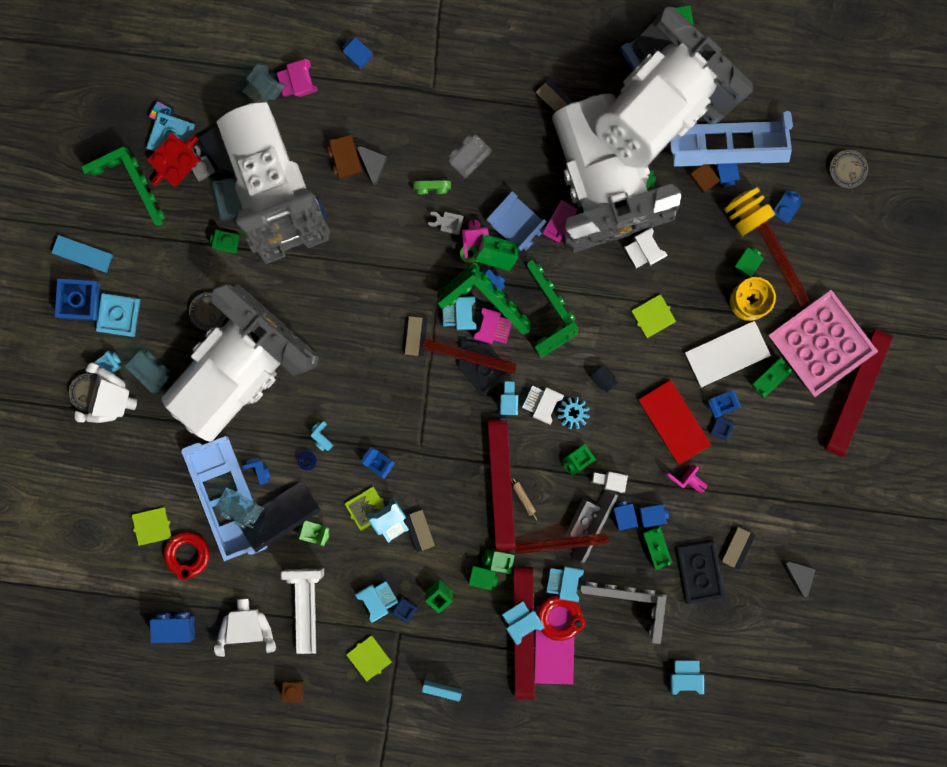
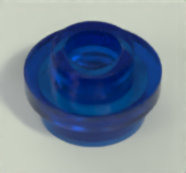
M306 451L299 455L297 462L301 469L308 471L316 466L317 459L312 452ZM306 457L311 459V463L309 465H306L304 463V459Z

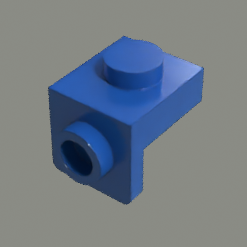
M786 190L773 210L776 214L775 216L789 223L801 205L802 199L800 195L794 191Z
M483 270L481 272L489 276L495 288L498 287L501 290L505 288L503 284L505 280L498 273L494 275L490 270L487 272Z
M735 390L708 400L709 410L711 414H714L715 418L741 408Z
M370 447L364 453L363 459L360 462L384 479L395 464L373 447Z
M257 458L246 461L247 465L243 466L244 470L255 467L260 485L269 483L268 479L271 478L269 468H265L263 461H258Z

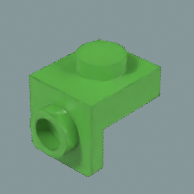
M305 521L300 525L297 538L324 546L329 538V528L321 524Z

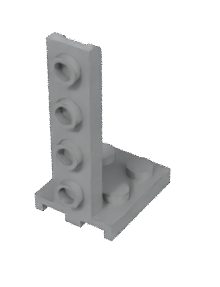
M586 582V585H581V592L583 594L657 603V606H653L652 619H655V625L650 627L649 638H653L652 643H661L667 595L655 594L654 590L644 589L643 592H636V588L624 587V590L616 589V585L605 584V587H598V583Z

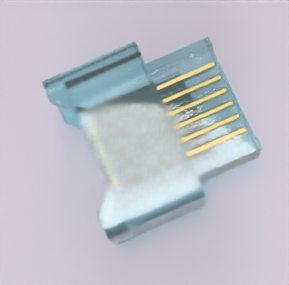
M257 64L246 78L249 83L242 92L254 103H267L268 100H275L286 85L278 83L270 76L265 65Z

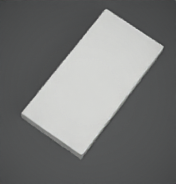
M755 321L685 352L700 388L771 356Z

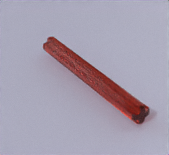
M766 221L760 224L759 229L801 308L809 306L811 302L769 222Z
M428 339L425 340L423 346L428 351L512 374L515 373L517 367L515 363Z
M602 533L515 544V553L524 554L608 544L609 537L608 534Z

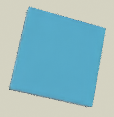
M158 112L147 149L156 151L171 133H175L180 139L187 141L193 134L195 124ZM161 117L168 119L165 126L159 123Z
M102 293L96 331L135 337L141 299Z
M427 680L424 681L422 689L424 693L460 701L462 689Z

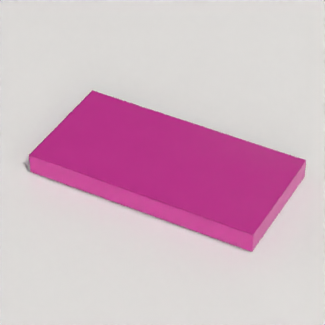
M536 606V614L538 613L540 606ZM556 607L551 610L548 620L553 628L562 630L569 626L571 614L564 607ZM536 629L535 683L573 684L574 636L565 641H554L546 637L541 630Z

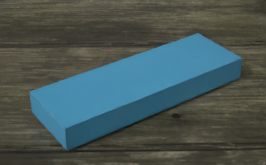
M59 235L52 254L107 273L113 257L112 254Z

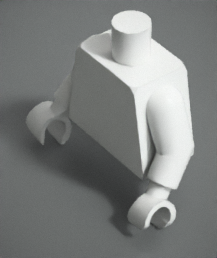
M90 363L86 371L96 373L98 376L88 409L89 413L83 414L75 411V420L77 422H85L87 420V422L102 423L122 417L125 408L135 410L137 399L128 397L129 390L125 388V382L104 368L100 369L98 364Z
M237 599L238 610L230 611L229 615L223 618L217 639L218 645L214 647L215 654L224 657L225 651L223 647L225 644L266 641L267 653L274 652L276 645L265 615L260 613L258 609L249 610L248 599Z

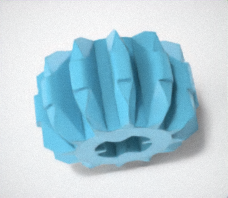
M569 397L567 398L569 405L562 401L561 404L565 409H557V411L564 414L559 415L558 419L565 418L561 424L564 426L569 422L568 429H572L573 423H575L576 429H579L578 421L585 425L586 422L582 417H590L588 414H584L585 411L589 410V407L582 409V406L586 403L585 401L578 404L579 398L576 397L574 403H572V399ZM570 408L578 410L577 418L574 419L573 416L568 415V412H571Z

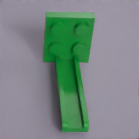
M121 147L82 166L85 174L97 176L104 172L103 168L107 166L113 168L121 164L120 160H122L156 226L164 224L163 219H165L161 208L157 209L154 203L157 200L153 192L148 191L146 187L148 182L144 174L140 175L137 169L139 164L135 156L131 157L128 148Z
M531 260L527 264L529 272L566 326L565 328L561 326L554 330V335L548 339L543 337L537 341L535 349L541 359L577 336L579 330L575 322H573L575 317L570 310L566 311L563 307L565 302L559 294L555 295L552 289L555 287L550 279H545L542 275L544 270L539 263L535 264Z
M475 261L440 290L438 305L444 309L446 306H452L461 294H467L471 290L472 285L475 284L521 334L526 335L530 332V320L527 316L521 315L517 311L516 305L504 297L505 295L500 288H495L489 276L479 271L480 267Z

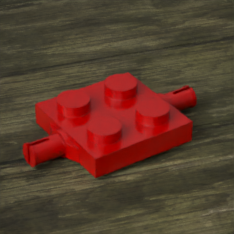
M171 133L147 160L157 172L150 182L157 186L162 179H166L173 187H177L202 160L192 148L199 138L192 134L187 141H184L175 133Z

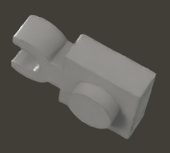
M194 146L197 151L196 154L200 157V148L198 146ZM206 155L192 169L199 182L216 173Z
M431 212L430 215L435 216L437 221L435 223L429 222V226L437 227L440 225V231L455 235L460 234L463 216L445 212L444 217H440L437 212Z

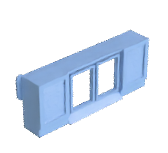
M783 112L781 121L694 124L681 138L677 136L674 140H670L674 166L789 162L792 151L789 129L793 127L791 112ZM752 132L754 148H733L732 133ZM705 134H726L727 149L707 150Z
M228 436L204 445L196 443L183 448V457L223 560H229L246 552L250 555L255 554L252 546L236 523L241 519L219 526L212 508L240 496L247 515L257 510ZM231 471L238 491L210 501L203 482Z

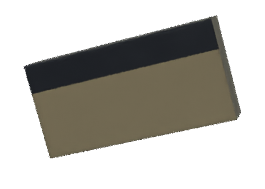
M550 79L536 92L555 113L573 103Z
M409 316L405 355L424 357L428 318Z
M423 510L406 515L405 520L416 552L434 547L435 544Z
M737 527L721 562L740 570L756 535Z

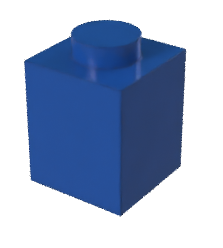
M356 37L353 40H348L343 46V54L359 70L373 57V53Z
M737 163L715 164L716 174L720 180L718 184H724V187L735 186V182L740 180Z
M627 501L616 503L617 507H613V512L618 530L637 527L633 504H628Z
M663 504L639 508L642 527L667 524L666 519H669L667 507L664 508Z

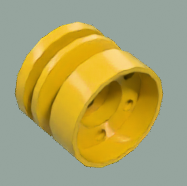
M758 187L742 193L724 209L726 213L733 209L736 211V213L729 217L730 220L737 217L741 219L735 225L741 237L776 215L769 204L760 207L759 203L765 198L763 195L757 199L754 198L760 192Z
M759 277L744 280L733 289L730 295L732 312L744 321H754L767 315L773 309L776 301L773 286L767 280ZM750 296L754 301V303L750 304V301L747 300V298H749Z

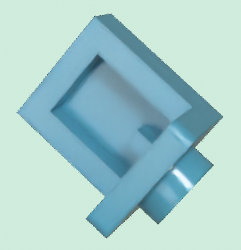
M107 351L104 353L105 355L94 362L99 365L100 369L104 368L112 374L121 368L119 364L121 360L115 352Z
M325 421L322 423L318 422L311 429L313 432L311 437L316 440L315 445L320 450L324 451L326 449L329 451L334 445L320 433L327 425Z

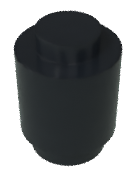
M604 364L601 367L597 365L590 371L592 381L601 390H605L606 393L618 383L615 380L616 377Z

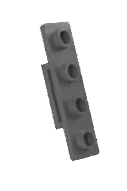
M605 489L597 506L584 499L582 500L566 534L579 540L571 556L573 559L583 564L585 563L603 525L607 521L612 507L616 503L617 494Z

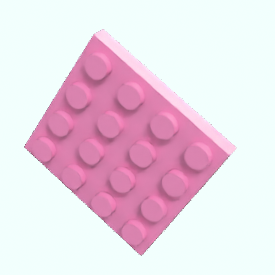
M832 290L769 335L770 339L814 397L878 352Z

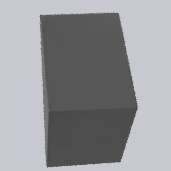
M360 146L358 147L360 156L373 185H376L387 158L382 154Z
M789 561L783 562L801 596L807 597L816 570Z

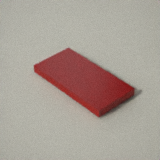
M672 380L638 400L678 465L711 446V443Z

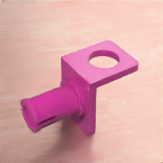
M472 220L469 221V229L462 230L465 258H468L467 246H476L482 234L489 235L488 228H480L478 220H474L475 225H473Z
M694 464L691 465L680 481L670 473L663 472V474L682 488L689 484L699 494L704 492L702 488H707V484L695 475L699 467Z

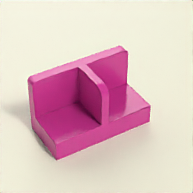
M561 200L542 234L559 245L565 234L567 218L575 216L578 209Z

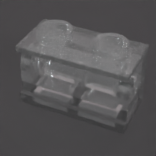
M476 134L473 137L469 135L462 142L464 146L459 151L455 149L449 155V165H452L464 179L492 153V149Z

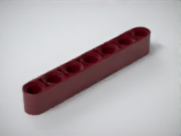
M876 328L873 329L869 340L878 352L857 367L826 442L825 451L842 458L846 454L892 342V335Z
M507 418L488 419L496 551L515 550L508 423Z
M514 567V606L523 601L530 612L534 610L533 567ZM533 630L522 637L520 644L516 645L514 642L515 700H535Z

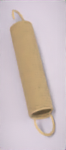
M512 482V487L529 516L534 515L536 510L519 482L515 484Z

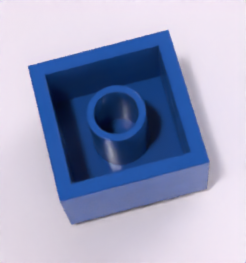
M57 279L55 317L59 319L97 321L100 283L97 281Z
M179 612L175 616H170V613H159L150 620L151 643L191 642L195 639V615H190V612Z

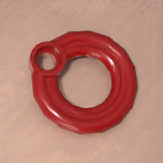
M183 532L173 536L166 544L164 550L166 566L183 581H187L201 573L207 566L210 557L209 547L205 540L198 534ZM182 544H192L198 551L197 561L191 566L180 565L175 558L176 550ZM188 570V575L183 577L182 571Z
M560 595L548 598L541 604L537 616L545 627L541 632L546 637L554 641H565L571 639L585 627V620L581 608L576 602L559 599ZM564 607L570 612L571 619L568 627L559 630L550 625L548 618L552 609ZM576 620L581 621V625L579 627H576L574 625V622Z

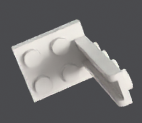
M324 568L285 569L281 572L282 580H286V583H295L296 653H316L315 583L324 576Z

